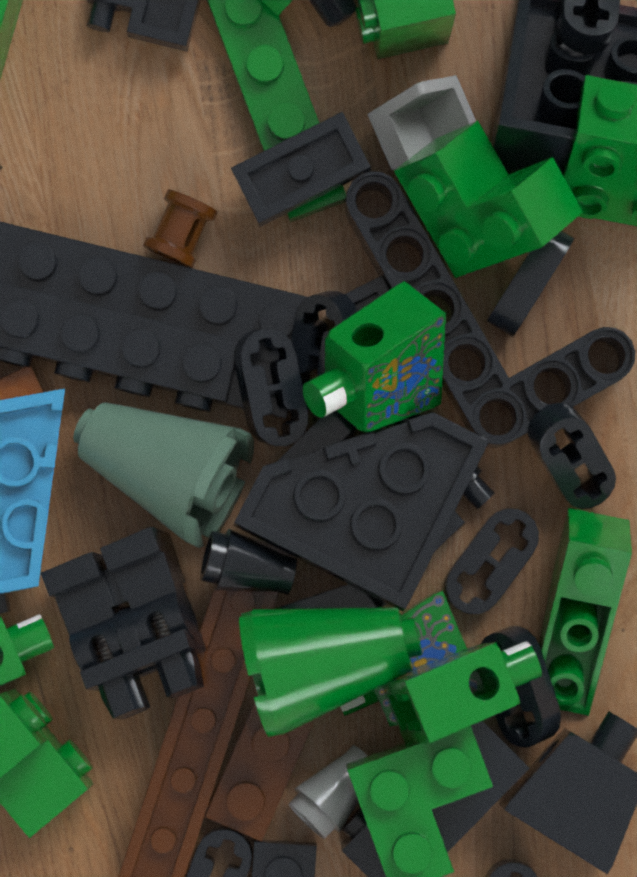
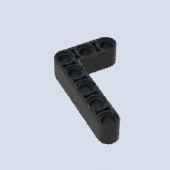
M374 171L361 174L352 181L346 197L345 213L348 222L379 277L383 276L389 290L405 281L423 296H438L449 304L451 319L445 324L442 387L466 429L489 440L487 447L499 448L527 434L529 424L534 415L542 408L550 405L542 402L535 394L534 380L538 374L552 372L558 375L565 385V396L561 403L575 407L617 383L631 371L635 363L636 352L632 340L625 332L617 328L602 327L589 332L509 378L399 185L391 176L383 172ZM377 190L385 194L389 199L391 208L382 217L368 218L358 210L356 205L357 198L363 192ZM408 243L418 250L421 264L413 271L399 272L388 263L387 251L395 244ZM605 342L616 350L619 359L615 372L610 374L600 373L590 365L588 351L591 344ZM459 349H469L475 352L482 364L479 377L471 381H463L456 378L450 372L448 366L450 354ZM497 402L507 407L512 416V426L508 433L492 435L485 431L479 420L480 410L483 405Z

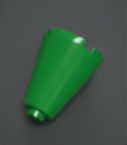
M398 608L253 609L252 611L241 613L242 616L239 617L240 636L248 676H253L258 696L254 697V701L262 726L268 737L284 735L413 671L411 658L423 655L414 617L402 620Z

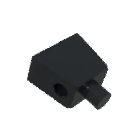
M610 711L607 712L590 742L564 728L529 767L530 769L505 794L500 802V806L511 815L608 875L637 806V772L622 764L623 759L637 738V728Z

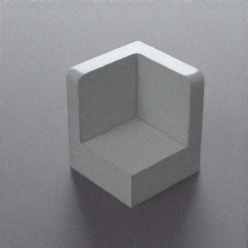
M456 75L419 82L367 114L391 170L397 169L434 139L476 121Z

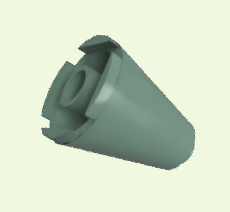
M108 402L101 403L95 410L87 409L80 417L73 435L74 442L78 444V456L81 460L178 537L197 548L204 547L201 535L209 538L212 531L219 532L227 521L245 484L244 480L236 477L240 459L251 464L254 454V438L249 432L240 428Z

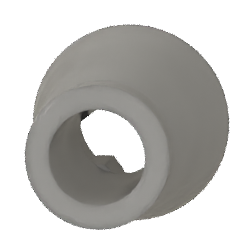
M352 745L344 755L295 788L297 795L288 804L293 812L323 839L334 829L338 832L341 831L359 802L346 764L364 758L367 755L355 745Z

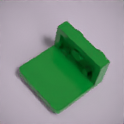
M589 75L585 76L580 94L575 137L563 174L583 211L579 217L637 226V85Z

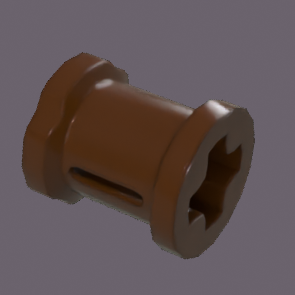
M168 189L164 197L168 203L154 236L146 237L143 246L165 259L193 268L196 259L192 254L207 221H214L218 212L199 200Z

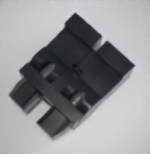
M149 527L101 547L102 555L89 552L41 572L49 596L55 597L69 633L70 647L81 670L80 674L85 689L100 692L101 698L113 719H126L150 708L140 678L158 671L167 698L183 696L204 687L197 654L205 652L207 649L202 635L199 633L195 613L183 586L185 579L170 533Z

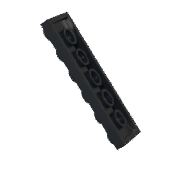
M0 221V361L8 364L30 368L32 358L56 363L54 374L77 381L90 383L92 373L116 378L114 389L134 395L150 397L153 387L177 393L175 404L195 410L211 412L213 402L244 409L234 364V350L238 341L246 333L255 329H276L283 332L291 340L297 307L307 298V296ZM264 339L259 340L260 349L258 352L250 354V361L252 365L263 366L267 383L270 384L272 383L269 368L270 362L279 359V352L277 348H267ZM269 392L273 408L272 413L268 414V416L286 420L289 409H279L275 392Z

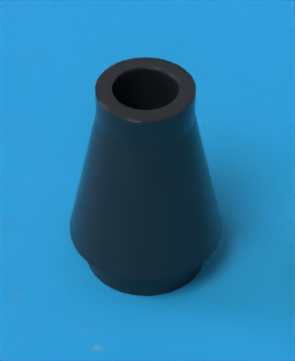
M228 529L226 534L212 531L203 555L200 580L214 583V590L267 591L288 595L295 578L297 558L283 555L231 529Z

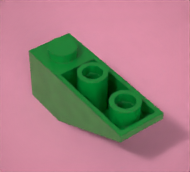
M568 508L554 563L539 646L560 710L589 716L629 567L632 546L629 520Z

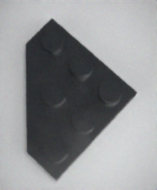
M432 412L373 433L372 431L325 446L321 450L289 460L287 458L262 467L234 522V526L404 612L489 440Z

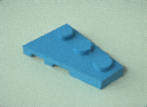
M65 389L0 400V594L34 588L39 585Z

